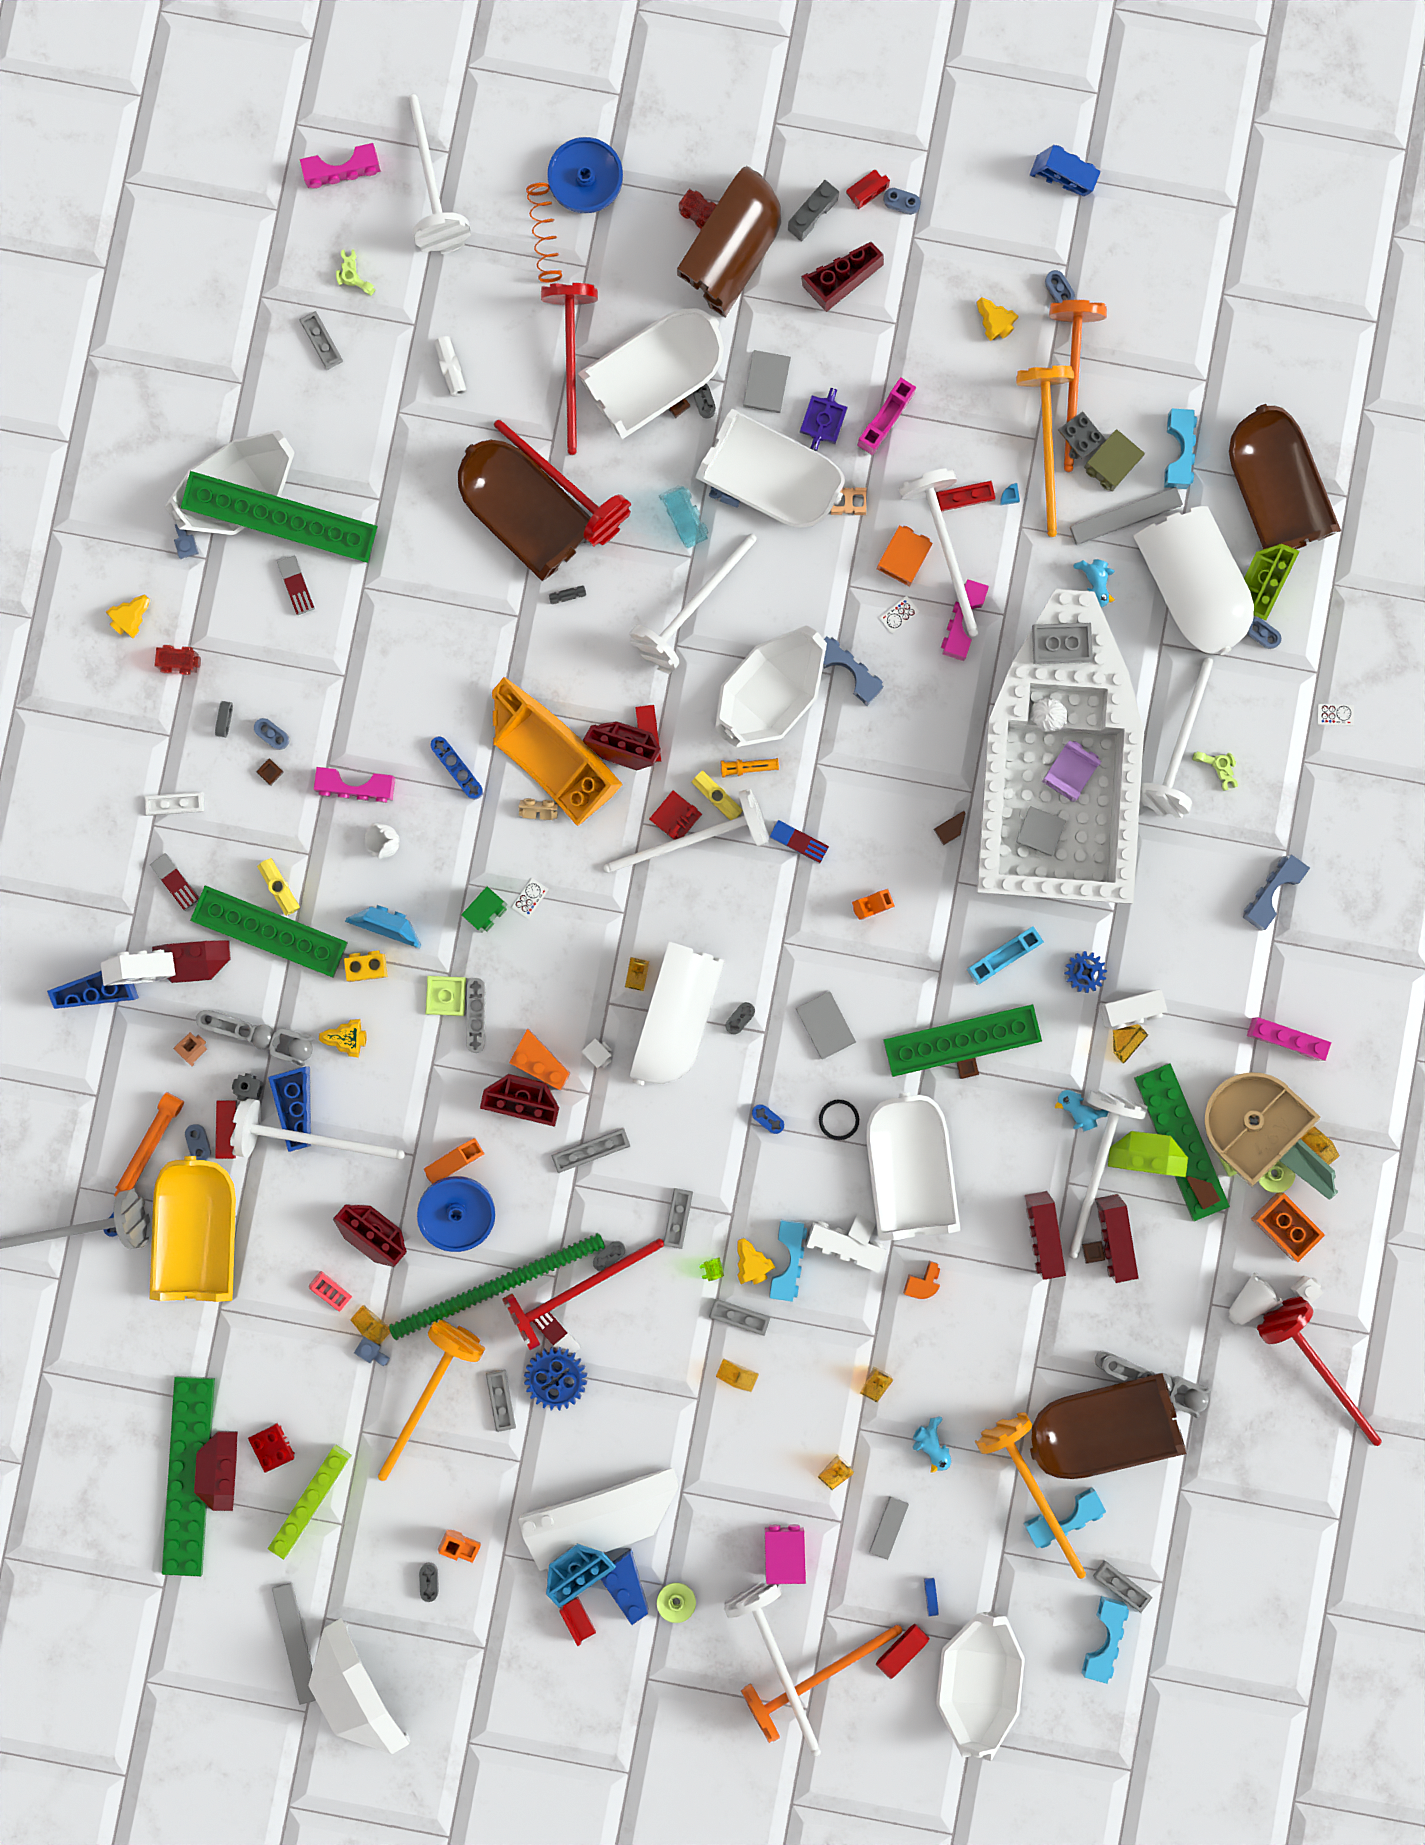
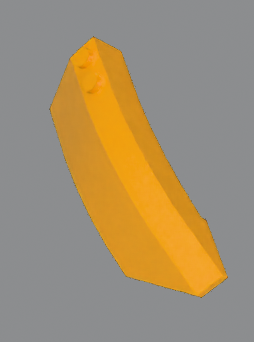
M506 677L501 679L492 691L495 708L493 710V726H495L493 745H496L524 769L555 800L570 819L579 826L612 798L623 784L602 760L561 720Z

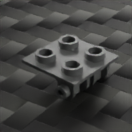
M1083 411L1058 429L1072 447L1069 453L1072 459H1078L1079 457L1083 459L1106 441Z

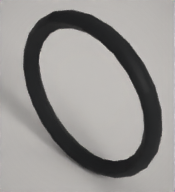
M839 1099L830 1101L822 1108L819 1114L820 1128L831 1139L845 1140L850 1138L858 1129L860 1120L858 1111L848 1101ZM833 1104H845L855 1114L854 1128L847 1135L834 1136L823 1125V1115L827 1108Z

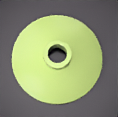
M1278 1161L1258 1182L1269 1192H1284L1292 1186L1296 1174ZM1274 1169L1277 1171L1275 1177L1271 1175V1171Z
M668 1584L658 1594L657 1609L665 1620L672 1623H681L689 1619L694 1613L696 1607L695 1595L685 1584ZM679 1598L680 1603L674 1604L673 1599Z

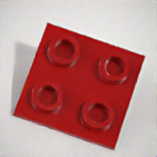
M672 790L649 820L673 840H676L686 835L701 817L702 813Z
M278 1423L248 1437L264 1473L295 1458L293 1455L295 1452L292 1451L290 1445L287 1446L290 1442H285L284 1439L287 1436L283 1437L282 1426H279Z

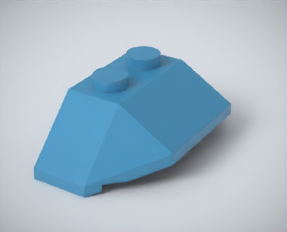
M379 905L376 908L369 907L345 920L349 924L420 949L421 947L411 922L405 919L406 915L396 911L393 915L387 912L388 908Z
M576 1544L549 1564L546 1595L560 1608L614 1570L616 1566L603 1552Z

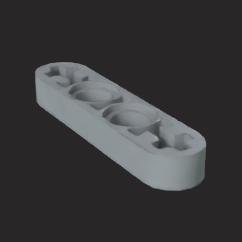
M472 978L467 984V1048L473 1053H479L485 1046V983L479 978ZM475 981H478V984L481 985V988L477 990V995L482 994V998H470L471 994L475 995V990L471 988ZM478 1000L481 1003V1009L475 1012L471 1009V1003ZM475 1019L481 1022V1028L477 1031L472 1030L470 1026L471 1022ZM470 1033H481V1037L477 1036V1041L481 1042V1046H478L477 1050H474V1047L470 1045L471 1042H474V1036L470 1037Z

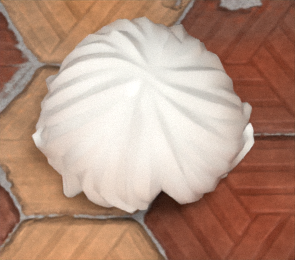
M1053 698L1039 699L1033 704L1029 719L1033 720L1035 725L1044 732L1060 730L1064 724H1067V710L1064 705Z
M373 823L367 828L364 844L367 851L373 854V857L377 856L378 859L381 858L383 860L396 853L399 848V836L392 827Z

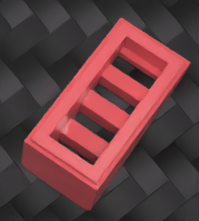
M322 1271L319 1272L309 1285L310 1290L339 1312L352 1298L347 1291ZM323 1279L325 1282L322 1284L320 1288H317V1285ZM328 1285H331L329 1290L326 1293H323L325 1288ZM336 1289L337 1293L332 1297V1299L329 1298L332 1292ZM341 1294L344 1295L338 1304L335 1303Z

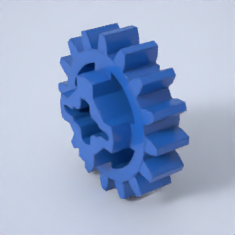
M1084 951L1082 956L1076 953V959L1069 958L1071 964L1065 965L1069 971L1064 972V974L1069 975L1066 982H1072L1071 988L1077 986V992H1081L1084 989L1085 993H1089V988L1092 991H1096V985L1102 987L1100 980H1106V977L1102 975L1107 970L1102 969L1105 962H1099L1100 956L1094 958L1093 952L1087 956V952ZM1084 959L1092 961L1094 965L1087 964ZM1077 965V971L1073 974L1074 966ZM1084 969H1089L1087 975H1082ZM1098 971V976L1095 980L1094 975L1095 972ZM1081 979L1087 985L1080 984L1077 980Z

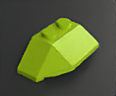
M1279 544L1256 552L1244 577L1253 600L1254 616L1267 620L1300 551L1284 544Z
M1131 1131L1110 1147L1108 1167L1186 1177L1188 1157L1171 1136Z

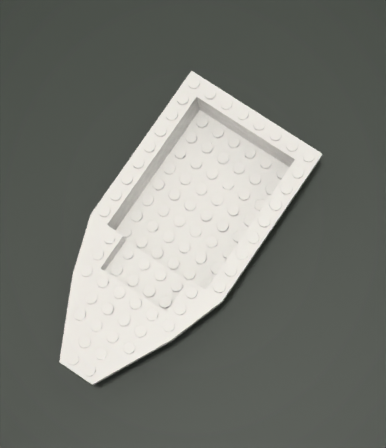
M1055 589L1035 624L1091 623L1093 662L1034 664L1031 629L1011 663L988 719L977 893L1134 904L1144 739L1142 720L1128 669L1095 592ZM1044 698L1058 700L1067 710V724H1064L1060 730L1044 732L1033 720L1029 719L1031 708L1037 700ZM1069 741L1078 742L1083 746V750L1088 753L1089 751L1095 753L1099 757L1098 759L1102 761L1075 802H1072L1042 782ZM1030 806L1066 820L1053 856L1016 843Z

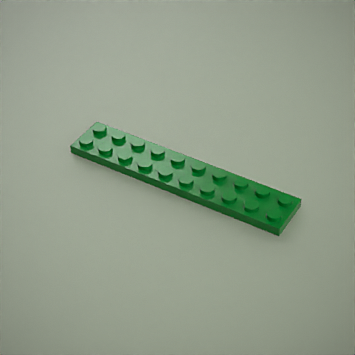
M193 471L189 473L181 504L182 509L366 563L369 562L378 526Z
M174 1377L162 1575L199 1577L203 1575L207 1505L194 1493L196 1453L211 1439L215 1378Z

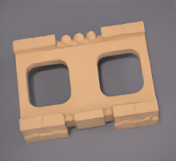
M842 488L840 493L845 496V505H833L831 515H842V513L866 515V488ZM854 495H862L864 497V505L862 507L853 506Z

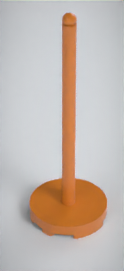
M1063 300L1062 303L1050 304L1049 317L1051 319L1073 322L1070 366L1072 371H1074V380L1069 382L1067 422L1077 416L1082 322H1096L1106 319L1107 306H1105V303H1089V300ZM1065 441L1064 470L1071 472L1074 459L1069 456L1072 447L1067 441Z
M895 1625L894 1628L888 1629L796 1685L794 1688L797 1695L800 1696L902 1633L901 1626ZM752 1684L746 1685L741 1690V1693L769 1743L780 1738L779 1733L769 1714L789 1702L786 1692L763 1705Z

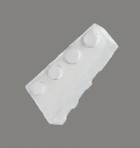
M819 1220L817 1223H812L805 1242L806 1247L811 1249L817 1248L822 1253L833 1254L842 1260L852 1261L856 1265L876 1272L880 1271L887 1251L883 1248L884 1244L872 1241V1244L868 1243L865 1246L847 1235V1231L836 1227V1230L828 1228L829 1224Z

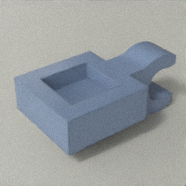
M711 486L709 497L714 499L721 497V502L738 508L741 501Z
M175 524L179 538L174 539L179 558L183 559L199 554L194 536L187 535L186 530L179 529L177 524Z
M367 1336L363 1337L354 1354L368 1363H372L373 1359H375L382 1366L386 1365L390 1359L379 1351L381 1345Z

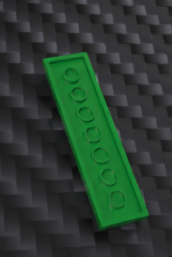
M206 885L190 920L333 978L348 944L344 940Z
M1031 1004L883 1039L891 1075L895 1077L1042 1042L1034 1005Z
M1171 1063L1134 1077L1156 1133L1171 1136L1188 1157L1186 1177L1190 1176L1212 1183L1221 1200L1203 1210L1186 1178L1174 1176L1192 1220L1197 1221L1229 1208V1203Z

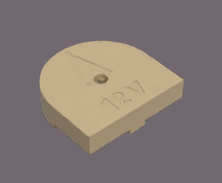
M1251 1072L1227 1079L1213 1092L1205 1111V1131L1215 1153L1253 1187L1321 1117L1297 1096L1288 1085L1278 1078L1264 1073ZM1250 1118L1258 1119V1125H1251Z

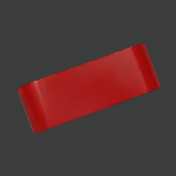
M913 1624L878 1659L876 1666L889 1679L894 1678L923 1649L930 1638L916 1624Z

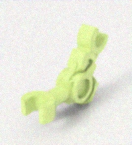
M354 249L351 250L352 254L349 257H346L345 250H342L341 256L345 263H341L342 274L340 270L336 271L338 284L356 285L372 296L375 292L374 285L359 279L356 273V253Z
M1194 752L1192 760L1212 764V767L1216 769L1219 780H1223L1222 789L1224 791L1228 790V782L1232 783L1233 788L1238 787L1237 781L1232 778L1234 773L1231 767L1236 765V761L1231 753H1227L1226 756L1212 757L1202 752Z

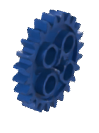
M552 1346L550 1352H547L544 1348L542 1351L543 1355L537 1352L535 1355L536 1359H530L532 1365H527L526 1367L530 1372H525L524 1377L529 1378L525 1380L524 1384L530 1385L526 1392H533L530 1399L536 1397V1404L543 1402V1408L548 1404L551 1411L554 1406H557L560 1411L562 1405L568 1409L569 1402L575 1405V1398L581 1399L582 1396L579 1392H585V1388L582 1385L587 1384V1380L582 1379L587 1377V1372H582L585 1369V1365L579 1366L581 1358L575 1360V1352L568 1355L569 1349L567 1348L563 1353L560 1346L557 1351ZM553 1362H560L562 1364V1368H555L553 1366ZM566 1368H569V1369H570L569 1371L563 1373V1374L560 1376L559 1381L556 1379V1380H554L551 1384H549V1386H548L547 1388L542 1389V1386H545L546 1384H548V1383L551 1382L553 1376H554V1377H557V1376H559ZM544 1373L547 1379L540 1380L537 1374ZM572 1377L574 1383L568 1384L564 1378ZM555 1388L559 1394L554 1396L549 1390Z

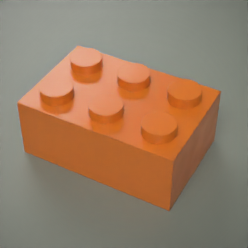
M1282 1192L1276 1193L1251 1218L1295 1262H1299L1325 1236L1289 1197Z

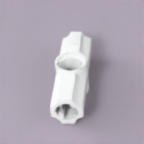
M450 337L438 338L434 343L451 396L462 395L467 390L461 375L462 370L457 355L455 356Z

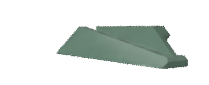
M1300 1139L1279 1160L1327 1199H1332L1338 1193L1334 1185V1179L1336 1178L1335 1170L1303 1140Z

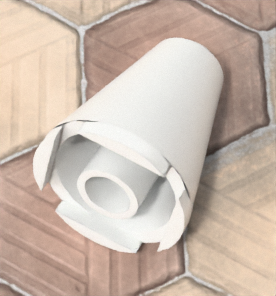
M1257 1272L1250 1277L1228 1310L1230 1313L1228 1317L1235 1325L1238 1323L1243 1325L1283 1302L1282 1298L1279 1300L1276 1298L1278 1293L1263 1277L1260 1280L1257 1278Z

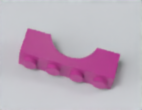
M374 143L356 146L350 160L338 166L325 163L318 155L300 159L304 181L308 188H319L324 184H337L342 180H355L360 176H373L381 172Z
M902 377L899 378L876 417L860 436L857 446L872 456L874 455L915 394L916 387Z
M967 579L964 587L971 610L981 608L989 586ZM956 601L952 611L955 613L954 619L949 620L946 629L950 632L948 638L944 637L941 648L944 649L943 655L964 661L972 639L963 630V613L959 602Z
M316 767L314 790L319 792L321 796L330 797V794H338L339 798L349 799V796H357V800L368 801V798H375L376 802L381 803L393 800L395 777L393 775L374 773L367 783L361 786H349L342 781L338 770Z
M1259 1017L1252 1018L1247 1033L1248 1037L1291 1049L1318 1061H1326L1332 1043Z

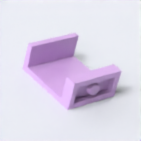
M1069 741L1064 746L1042 780L1043 783L1072 802L1078 799L1081 794L1080 792L1095 769L1102 762L1095 753L1086 752L1082 749L1083 746L1076 741Z

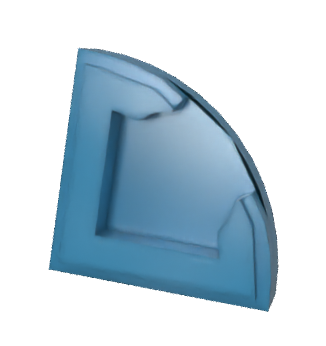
M1017 483L1011 484L1005 489L1000 499V505L1020 502Z

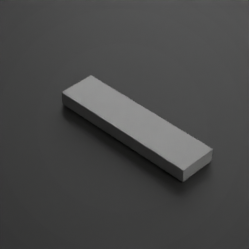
M623 1128L551 1156L557 1172L561 1173L628 1148L630 1143Z

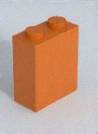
M899 525L877 566V570L910 587L933 543L930 542L928 537L924 535L919 536L913 533L914 531L911 528Z

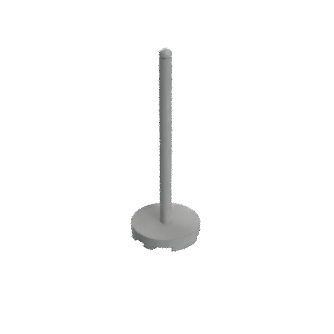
M135 1189L119 1192L115 1198L114 1218L0 1239V1249L116 1227L120 1241L127 1249L144 1247L149 1240V1237H146L150 1217L144 1211V1198L139 1197L134 1192Z

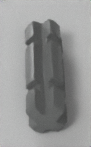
M582 585L578 586L577 589L570 588L559 591V593L549 594L551 604H557L559 601L564 602L576 599L577 596L579 598L586 596V590Z

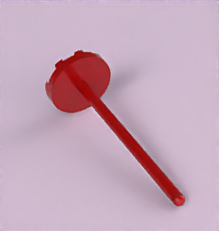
M553 283L550 284V287H541V301L565 305L567 452L569 455H575L577 453L574 305L590 304L598 301V291L594 288V285L586 283H572V285Z
M501 420L494 422V427L529 456L542 470L593 514L584 530V539L592 546L599 543L604 545L620 531L618 526L631 513L629 510L631 502L623 495H615L599 507Z
M657 1239L526 1314H524L513 1293L502 1298L504 1305L509 1304L508 1311L514 1324H517L523 1340L526 1341L528 1339L529 1344L527 1346L529 1350L540 1345L530 1322L664 1246V1241Z
M1301 1296L1292 1297L1282 1302L1283 1306L1277 1310L1267 1312L1263 1317L1265 1321L1257 1326L1263 1341L1267 1344H1277L1292 1337L1374 1446L1381 1445V1438H1379L1372 1426L1300 1333L1313 1316V1308L1309 1302Z

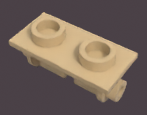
M526 798L519 803V816H522V818L536 819L537 812H540V819H557L558 811L554 810H557L558 804L554 803L553 800L537 802L534 799Z

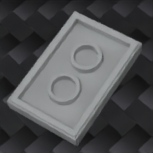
M757 350L753 351L744 407L776 413L781 412L790 356Z
M1091 623L1032 625L1034 664L1093 662Z
M830 991L796 1008L822 1060L856 1043Z

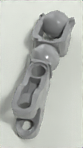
M210 1010L200 1011L196 1016V1023L201 1028L240 1040H248L258 1049L265 1050L269 1048L270 1054L273 1057L293 1062L299 1066H305L304 1061L311 1056L313 1051L311 1041L314 1038L310 1035L300 1034L286 1028H280L274 1032L267 1025L252 1026V1024ZM208 1015L212 1018L210 1024L206 1022ZM243 1026H247L250 1031L246 1037L240 1034V1029ZM282 1034L295 1037L288 1045L289 1055L277 1051V1045L280 1044V1036Z
M1100 1351L1095 1356L1097 1367L1124 1381L1140 1379V1376L1144 1373L1147 1374V1377L1156 1375L1152 1371H1148L1107 1351ZM1107 1356L1104 1359L1103 1364H1101V1358ZM1163 1373L1174 1408L1189 1413L1195 1418H1200L1199 1412L1204 1411L1208 1406L1209 1399L1207 1393L1211 1392L1210 1389L1179 1376L1171 1379L1170 1376ZM1181 1385L1192 1388L1184 1395L1185 1406L1175 1402L1174 1397L1177 1393V1388Z

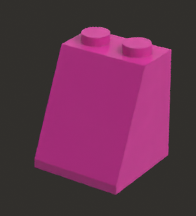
M774 1524L769 1525V1528H765L766 1584H806L804 1528L800 1527V1525L791 1524L787 1528H780V1525Z

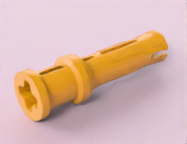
M778 758L743 762L737 759L733 762H724V760L720 762L722 778H725L726 775L741 776L743 773L779 770ZM756 765H767V766L752 767V766H756Z

